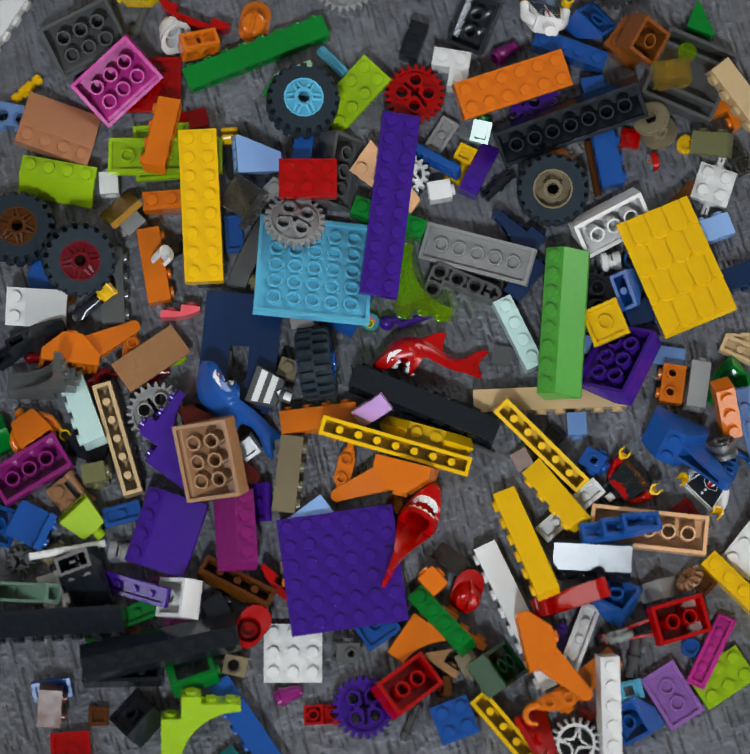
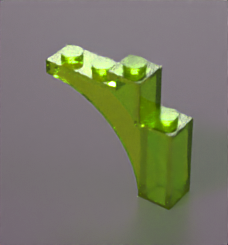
M404 243L398 298L393 307L394 314L401 319H413L416 312L422 317L430 316L440 322H452L454 316L453 308L447 307L431 298L418 283L413 271L414 246Z

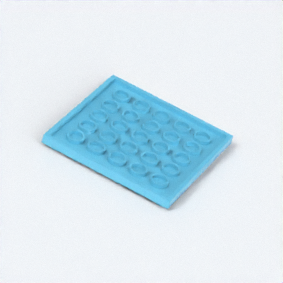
M260 214L253 314L368 326L370 296L358 294L367 225L326 221L324 234L321 235L320 240H316L315 245L310 243L309 248L303 245L302 250L295 246V249L292 250L291 245H288L285 249L284 243L277 245V239L271 240L272 235H267V229H264L265 214Z

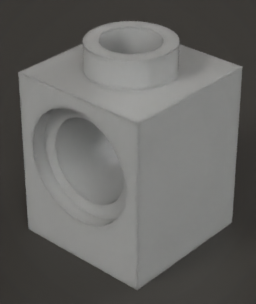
M252 431L239 440L242 458L245 462L260 453L263 448L261 442Z

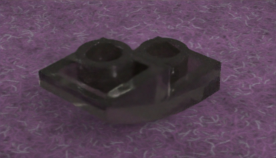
M735 137L732 158L726 159L740 178L750 172V156L748 152L744 151L738 138Z

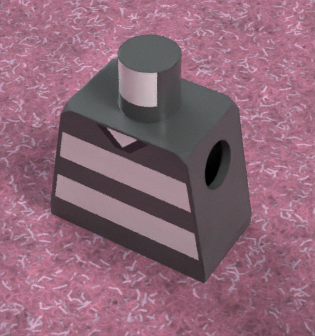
M257 366L245 398V403L277 408L279 400L290 404L293 393L284 390L285 380Z

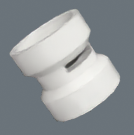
M615 251L612 254L600 253L601 271L608 272L610 269L615 271L622 269L619 251Z

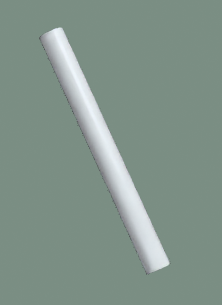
M103 539L28 553V558L31 561L64 555L86 546L103 548L106 547V543Z

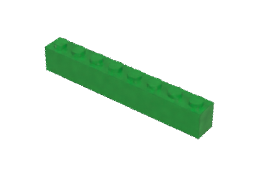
M312 15L301 23L294 22L283 30L279 28L270 35L258 36L254 39L255 41L240 43L237 45V48L232 50L225 49L214 57L207 56L201 62L187 64L182 69L191 95L330 41V34L322 15Z

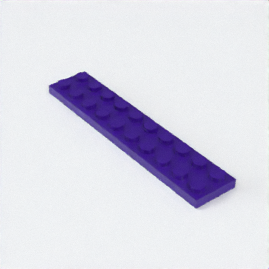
M384 110L382 112L358 294L393 300L398 298L420 125L419 116Z

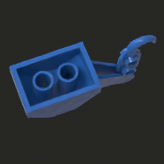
M658 405L641 438V442L654 458L671 466L687 465L724 491L729 490L739 468L736 457L744 459L747 465H750V458L738 451L736 457L722 461L720 465L705 445L710 429Z

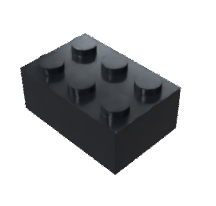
M462 0L446 42L479 56L485 54L505 1Z

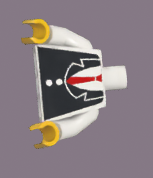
M521 0V20L533 32L546 34L547 36H557L558 32L568 25L569 8L574 0H570V2L562 0V9L558 6Z
M692 468L681 472L674 478L675 480L677 478L681 479L682 484L679 486H683L710 512V516L712 513H716L718 516L716 520L722 517L724 509L728 504L729 490L719 489Z

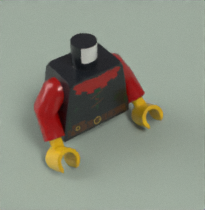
M626 445L619 450V454L611 461L610 468L606 474L608 480L606 484L610 490L603 497L610 505L617 499L623 504L626 502L631 505L645 503L664 491V489L657 491L656 485L660 482L651 485L628 459L632 454V450L629 454H625L623 449Z

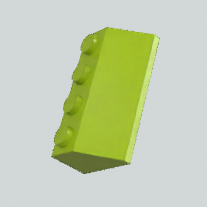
M23 154L19 171L18 194L23 191L27 192L30 196L34 194L43 201L93 209L99 181V170L97 167Z

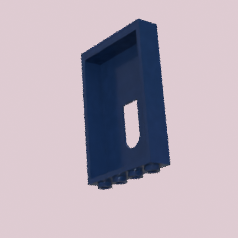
M207 290L199 367L202 361H213L221 370L225 379L224 382H228L230 345L249 347L247 375L245 380L239 383V399L245 403V398L257 366L276 375L282 317L254 315V294ZM196 391V401H195L196 405H197V406H200L199 409L207 410V409L201 404V402H200V400H199V397H198V393H197V391ZM247 404L257 411L259 415L273 413V408Z

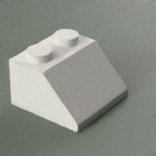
M160 577L159 585L172 588L168 608L156 606L155 616L198 620L203 581L190 578Z

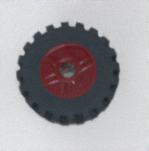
M75 221L69 222L66 225L63 224L57 230H53L50 233V237L44 242L45 245L41 251V264L44 273L56 289L67 295H76V297L93 295V292L102 290L103 286L110 282L111 275L115 273L116 269L114 267L115 263H117L115 247L110 238L93 224ZM78 255H83L82 261L75 263V258Z

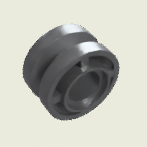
M733 436L717 437L708 443L709 450L712 451L711 453L718 462L733 459L738 455Z

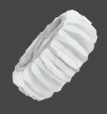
M571 717V723L566 718L563 719L565 726L558 722L557 727L560 730L552 729V732L556 734V737L553 736L558 754H563L559 743L569 747V754H577L579 749L590 750L588 754H596L594 753L595 750H600L599 747H596V743H599V740L595 739L599 733L593 734L592 732L596 726L593 725L588 728L587 726L590 721L586 720L582 724V717H579L578 723H575V717ZM576 727L571 738L561 737L566 729ZM581 729L588 733L591 744L581 739ZM577 737L578 742L580 741V744L585 746H577L573 749V745L566 741H573Z

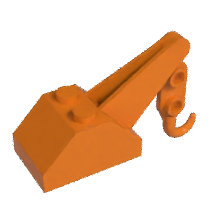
M132 320L85 336L76 330L63 331L42 347L38 369L48 366L53 361L54 352H62L64 359H67V367L75 368L76 372L81 370L83 375L93 376L97 372L99 361L121 345H123L122 357L140 345V340L136 337L140 330V324Z
M347 443V446L338 458L334 474L336 488L331 492V499L335 502H343L391 490L392 494L407 497L408 494L415 495L427 485L437 481L439 469L376 454L373 463L374 467L352 479L356 463L355 445Z
M529 611L516 613L514 618L527 674L541 671L565 688V690L545 694L535 702L525 706L523 710L524 721L528 725L538 726V722H533L529 719V713L532 710L537 709L550 712L572 707L579 699L589 701L593 697V691L556 647V643L559 641L557 630H553L550 624Z

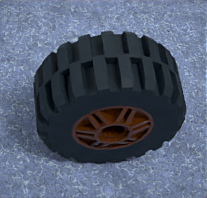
M16 191L10 192V196L7 197L3 194L0 196V261H4L9 266L17 265V267H24V264L32 266L34 261L42 260L41 251L44 248V242L50 237V233L53 230H57L56 220L46 203L34 194L30 196L27 192L23 191L20 194H17Z

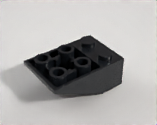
M86 546L54 558L58 576L76 607L103 606L114 602L98 546Z

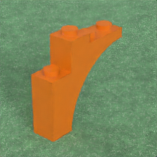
M443 605L442 607L457 621L459 618L458 610L451 605L447 607ZM414 613L387 653L404 664L412 654L423 647L447 641L420 613L418 615ZM460 622L459 625L476 643L474 648L483 652L487 647L486 639L478 633L474 636L469 632L470 628Z

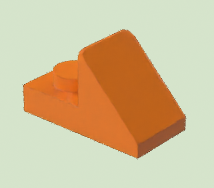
M721 99L712 121L725 116L724 123L727 129L730 128L732 133L739 131L742 126L740 120L731 113L729 105Z

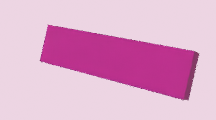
M718 612L712 625V631L708 633L686 683L705 691L737 620Z

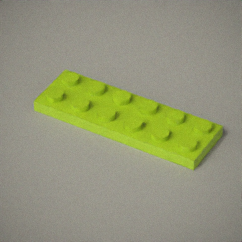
M175 137L166 175H180L178 137ZM218 137L219 175L223 174L222 137ZM108 138V176L162 174L143 171V166L140 164V156L142 152H145V138Z

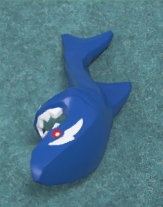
M209 360L202 361L197 377V393L201 404L217 417L234 415L237 431L241 424L251 427L258 435L266 455L269 458H273V442L280 439L281 434L272 428L255 410L239 399L240 388L236 380L224 382V376L216 363Z

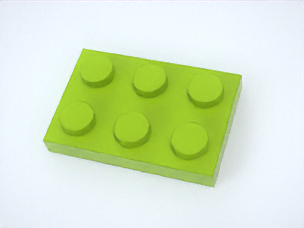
M734 645L721 654L705 691L693 685L691 686L707 710H710L750 683V666L737 646Z

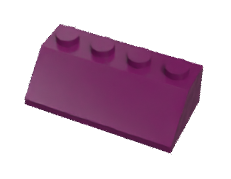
M53 432L0 463V497L8 508L75 468Z
M249 489L248 492L241 496L214 499L217 570H257L258 549L253 489Z

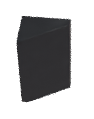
M72 434L66 453L93 463L105 461L109 447L102 445L86 451L83 445H79L76 435Z

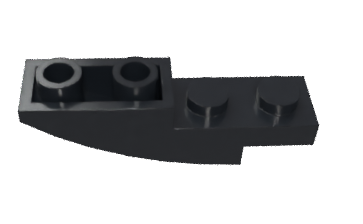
M52 319L32 325L6 339V347L0 351V370L3 372L8 367H11L31 350L38 354L44 345L63 331L67 332L63 319Z

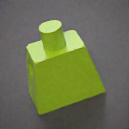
M85 492L58 517L59 523L83 540L92 535L98 541L106 534L100 527L104 523V519Z

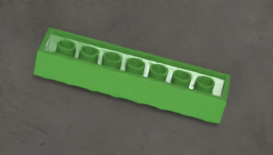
M565 246L546 248L537 394L544 400L581 399L590 261L589 251Z

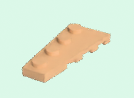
M373 140L369 141L349 170L371 187L373 186L378 148ZM411 188L408 211L410 215L422 200L413 188Z

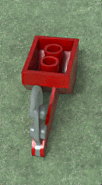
M698 593L646 608L648 619L599 635L601 645L653 636L657 647L710 632L712 627L703 595ZM647 622H650L652 630L651 632L640 634L627 631Z

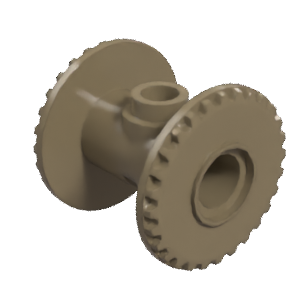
M654 101L647 102L645 106L649 117L633 122V126L641 134V140L646 147L652 150H661L674 142L677 135V126L670 118L669 111L665 105Z

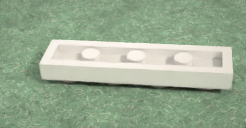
M593 477L573 496L587 510L606 491ZM552 514L535 528L547 543L564 530L559 523L561 521L559 516L554 517Z
M592 604L581 606L563 656L577 673L600 615Z

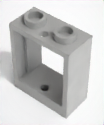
M695 358L687 366L682 411L701 414L706 408L712 362H707L705 358Z

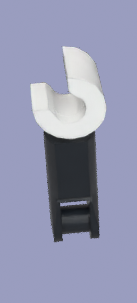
M183 239L171 246L162 245L151 256L152 263L154 264L161 257L163 265L166 267L175 257L183 254Z

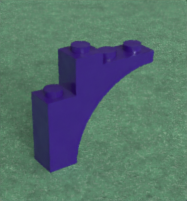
M177 389L176 392L173 390L166 400L169 402L166 406H161L155 414L157 416L156 419H153L151 416H148L147 419L143 417L137 427H139L138 433L155 444V447L151 446L144 455L147 457L145 459L146 463L184 489L172 427L175 423L178 407L186 394Z

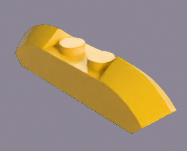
M386 416L379 422L381 432L464 456H468L474 449L471 438L392 416Z

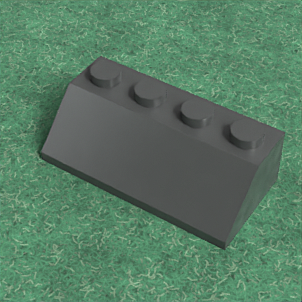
M339 130L321 132L317 158H337V200H312L311 204L318 203V208L323 210L350 213L354 201L357 176L349 170L361 154L362 140Z

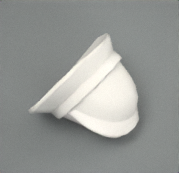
M166 16L161 21L159 36L161 49L166 55L176 56L180 54L177 48L179 34L191 32L188 24L172 16Z

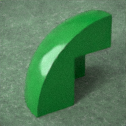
M731 355L721 364L711 380L728 376L734 387L739 388L750 385V374ZM709 384L707 402L713 405Z

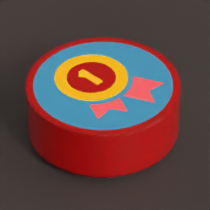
M647 153L646 160L649 170L651 172L659 170L660 162L657 153Z

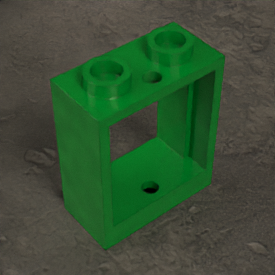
M217 656L207 658L210 670L181 680L178 679L175 667L189 662L166 666V672L175 698L181 696V689L188 687L203 689L220 683L219 674H222L219 664L214 662Z

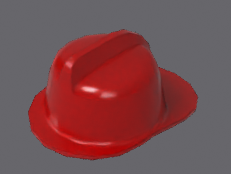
M467 569L457 575L454 581L449 601L451 606L459 612H463V614L474 611L480 604L485 581L479 571Z
M261 605L248 606L236 619L241 648L254 647L269 630L272 618L270 612Z

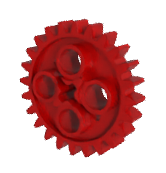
M415 64L414 69L407 65L406 71L401 67L400 74L394 72L395 79L389 77L392 81L386 89L390 91H385L384 95L388 97L385 99V103H391L388 106V110L419 116L421 125L423 124V119L430 122V115L436 118L435 111L441 112L439 105H444L442 99L445 98V93H442V91L445 90V86H439L442 83V79L436 80L438 74L431 75V68L426 72L424 65L421 69H418L417 64ZM412 79H418L420 83L418 85H413L410 81ZM404 91L407 95L401 98L397 96V93ZM412 92L414 94L418 93V97L415 95L412 97ZM425 92H431L433 94V97L425 98L423 94ZM412 104H416L420 108L417 111H413L409 107Z

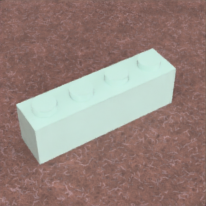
M509 294L494 301L492 308L525 374L538 369L539 350L511 295Z
M79 370L77 375H80V386H76V393H61L62 397L66 396L67 402H64L68 413L71 412L73 416L70 421L74 430L77 429L79 435H76L80 446L83 445L86 451L107 444L108 441L82 371Z

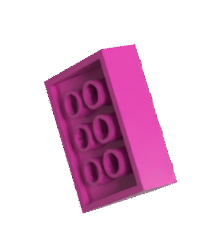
M125 34L73 82L70 87L109 128L164 77L136 43Z

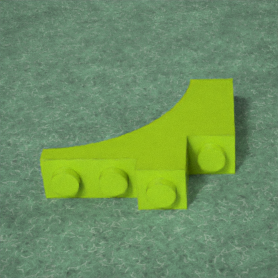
M194 687L181 689V711L174 709L161 711V754H182L191 735L205 722L226 713L241 712V696L234 694L226 696H216L213 694L201 696V689Z

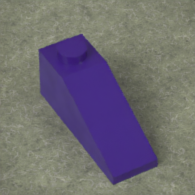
M487 144L481 145L459 186L458 193L474 201L476 200L499 154V150Z

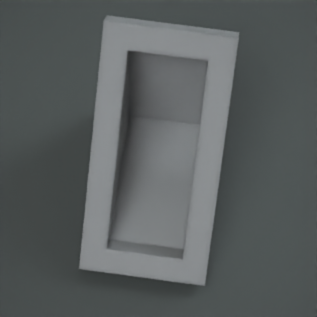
M675 576L638 585V587L643 589L640 596L642 605L680 595L676 587Z

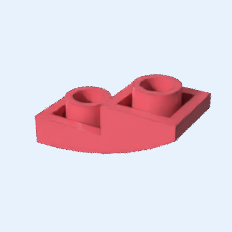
M187 302L186 305L181 304L180 312L172 307H167L166 310L161 309L160 317L163 321H179L196 317L201 314L202 310L197 303Z

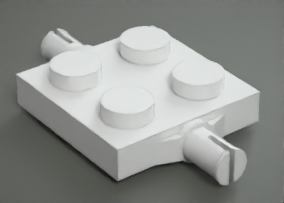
M718 157L716 165L702 161L700 163L689 198L703 204L700 215L703 217H708L710 207H717L723 210L727 207L737 173L726 170L723 167L726 158Z

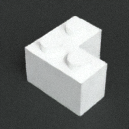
M434 46L431 69L435 72L449 74L446 92L453 93L451 87L453 83L468 79L472 52Z

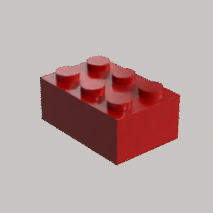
M337 158L279 159V199L337 200Z
M420 651L371 687L370 690L394 721L444 682Z

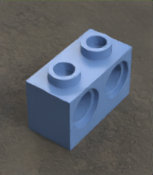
M0 101V117L3 114H9L6 120H0V131L6 132L9 129L15 130L14 132L16 133L19 125L18 121L25 107L24 105Z

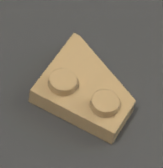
M726 333L718 353L728 357L732 355L739 362L750 366V333Z

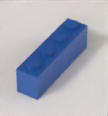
M536 33L531 46V51L540 55L562 49L566 64L596 75L602 74L609 52L559 34L557 36H547L546 34Z

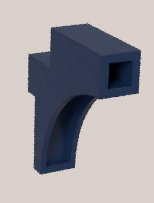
M499 209L494 211L491 219L503 230L509 242L537 249V251L545 243V233L537 227L535 229L531 226L526 232V228L520 222L515 223L511 220V216L506 211H500ZM538 256L535 258L527 287L508 282L503 290V294L505 296L510 294L514 303L518 305L544 274L545 261Z

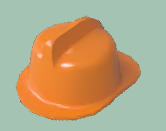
M253 1L243 8L238 33L244 42L249 43L255 41L254 39L258 36L267 35L271 12L265 3Z

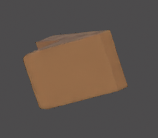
M452 649L424 654L430 663L452 679H456L459 674L457 671L458 667L450 661L448 663L444 662Z

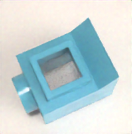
M640 678L621 682V703L633 697L638 699L645 698Z

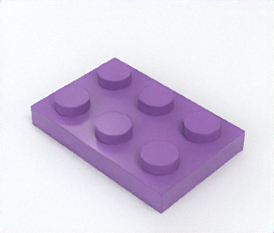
M673 660L641 679L644 690L670 731H673L704 711L703 706L689 684L686 683L685 678Z

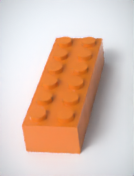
M558 49L453 83L451 87L462 121L464 122L569 88L573 85L562 49Z

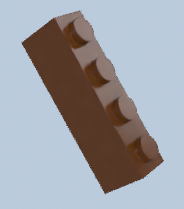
M210 555L206 556L198 570V580L249 606L261 605L269 610L275 599L276 589L241 571H218L217 559Z

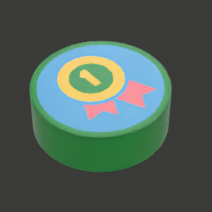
M370 313L369 325L362 326L363 330L369 333L377 331L380 326L379 317L374 313Z

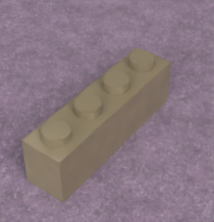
M281 434L272 513L293 515L296 511L300 510L301 499H297L298 492H302L303 480H300V473H304L305 461H302V456L307 453L308 442H304V437Z

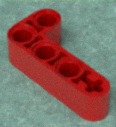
M602 577L562 590L559 594L539 602L537 598L532 599L530 603L534 615L541 619L610 597L611 593L606 577Z

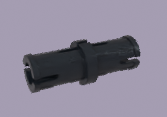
M508 168L497 179L494 178L492 183L480 192V195L483 198L485 197V201L488 202L499 191L502 192L504 187L516 178L515 174L511 173V170Z

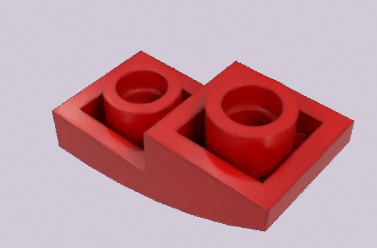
M331 704L304 705V725L340 724L339 720L333 721L337 714L331 713L336 707Z

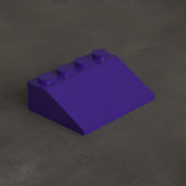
M628 326L630 334L597 348L594 345L592 346L583 364L582 389L613 403L631 406L662 343L654 330Z
M149 486L124 560L177 578H185L209 505L201 502L187 503L186 497Z

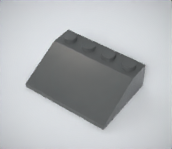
M96 0L37 29L63 80L90 68L125 35L107 0Z

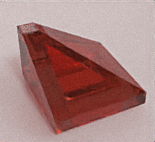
M581 706L576 707L575 710L585 722L589 720V725L591 726L597 713Z

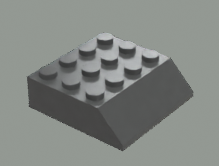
M670 26L668 32L671 35L652 67L641 91L643 100L645 102L654 101L662 103L669 112L687 120L711 123L721 98L716 88L709 84L705 73L727 57L736 66L740 55Z

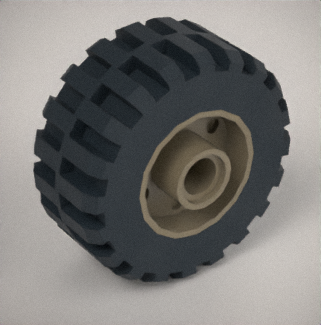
M545 153L537 158H533L523 168L518 178L517 198L521 209L534 222L543 226L556 227L568 224L584 210L589 196V181L584 169L576 160L564 154ZM550 186H556L558 192L550 194L547 189Z

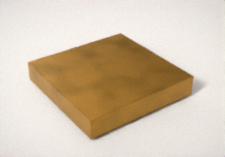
M126 191L100 213L99 216L109 226L116 229L143 204L138 198Z

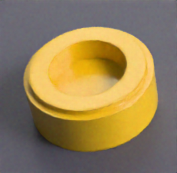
M682 135L676 142V149L683 155L690 154L691 136Z

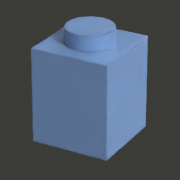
M567 412L565 415L566 437L571 438V441L583 440V437L587 436L586 412Z

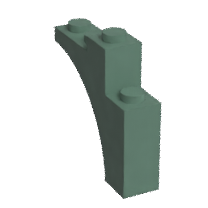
M0 581V603L27 605L60 604L61 584Z

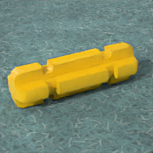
M35 74L31 81L28 80L21 86L17 93L15 92L11 95L10 98L15 104H19L23 97L26 98L30 91L33 92L36 86L39 87L43 83L42 78L38 74Z

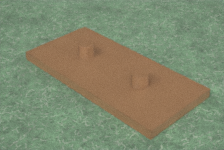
M170 325L112 363L111 366L130 393H132L190 354L191 351L173 326Z

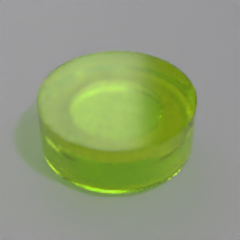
M691 43L681 44L677 51L679 60L685 63L693 61L697 54L696 47Z

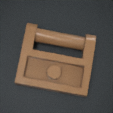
M73 470L68 471L45 491L62 513L77 500L65 485L68 481H70L80 495L85 492L93 503L96 501L94 495H90L76 478V473Z

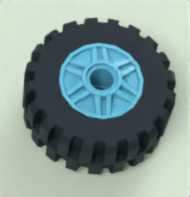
M296 63L291 64L288 69L285 67L281 69L280 73L273 77L266 96L268 118L270 122L275 123L274 127L277 130L281 129L283 135L287 137L289 134L293 135V139L304 137V140H307L313 135L318 137L322 131L326 132L335 120L340 103L338 86L334 85L335 80L332 76L328 77L327 71L324 69L319 71L317 65L312 64V67H308L307 63H301L300 66H296Z

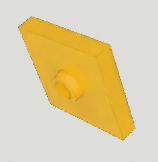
M616 297L586 310V327L595 348L631 333Z

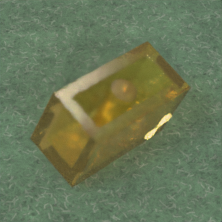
M689 57L651 62L649 69L653 89H658V91L668 90L669 87L682 89L691 84L692 72Z

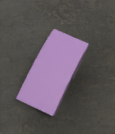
M380 392L369 401L360 404L350 413L360 426H366L392 410L393 407Z

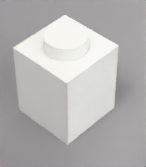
M108 169L99 172V190L102 199L118 198L121 196L120 175L108 176Z
M449 178L427 182L430 205L450 202L453 199V195H456L454 184H450Z

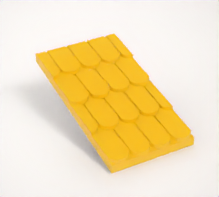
M687 196L616 225L665 339L737 310L734 299Z

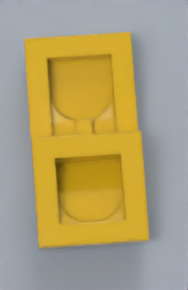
M460 142L452 160L461 167V176L458 181L447 175L444 176V179L449 178L451 183L460 186L478 150Z

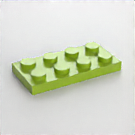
M363 55L336 85L339 90L340 103L335 120L330 125L334 130L345 133L392 81L367 56Z

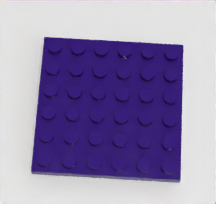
M392 504L276 520L292 637L409 621L401 562L386 587H381L392 557L396 537Z

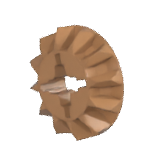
M697 565L688 566L686 570H683L678 575L679 578L675 581L676 587L682 592L695 588L703 578V569Z

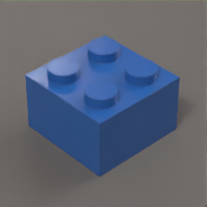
M466 695L429 708L442 746L480 732Z

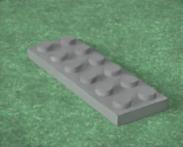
M428 221L418 258L433 263H443L456 269L527 287L537 249Z

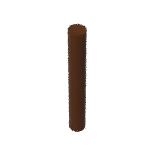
M591 141L584 142L594 197H600L602 194Z

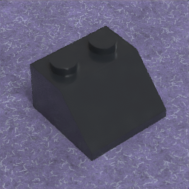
M136 689L109 718L140 749L161 727V712Z

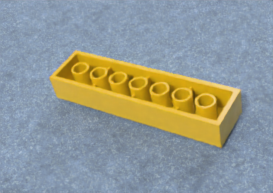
M216 128L178 130L185 284H224Z

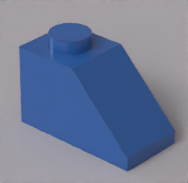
M625 269L609 276L622 312L640 305L642 285L635 269Z

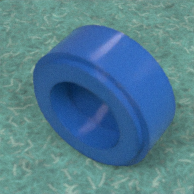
M687 638L681 643L680 649L684 656L692 658L699 654L701 645L697 639Z

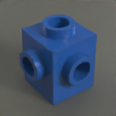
M587 446L578 461V464L585 468L584 472L592 477L595 475L601 477L610 468V460L607 457V453L599 448L594 450Z

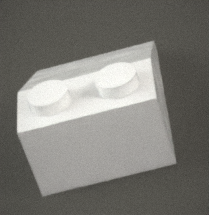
M7 287L5 325L30 327L44 321L61 318L66 327L68 295L54 289Z

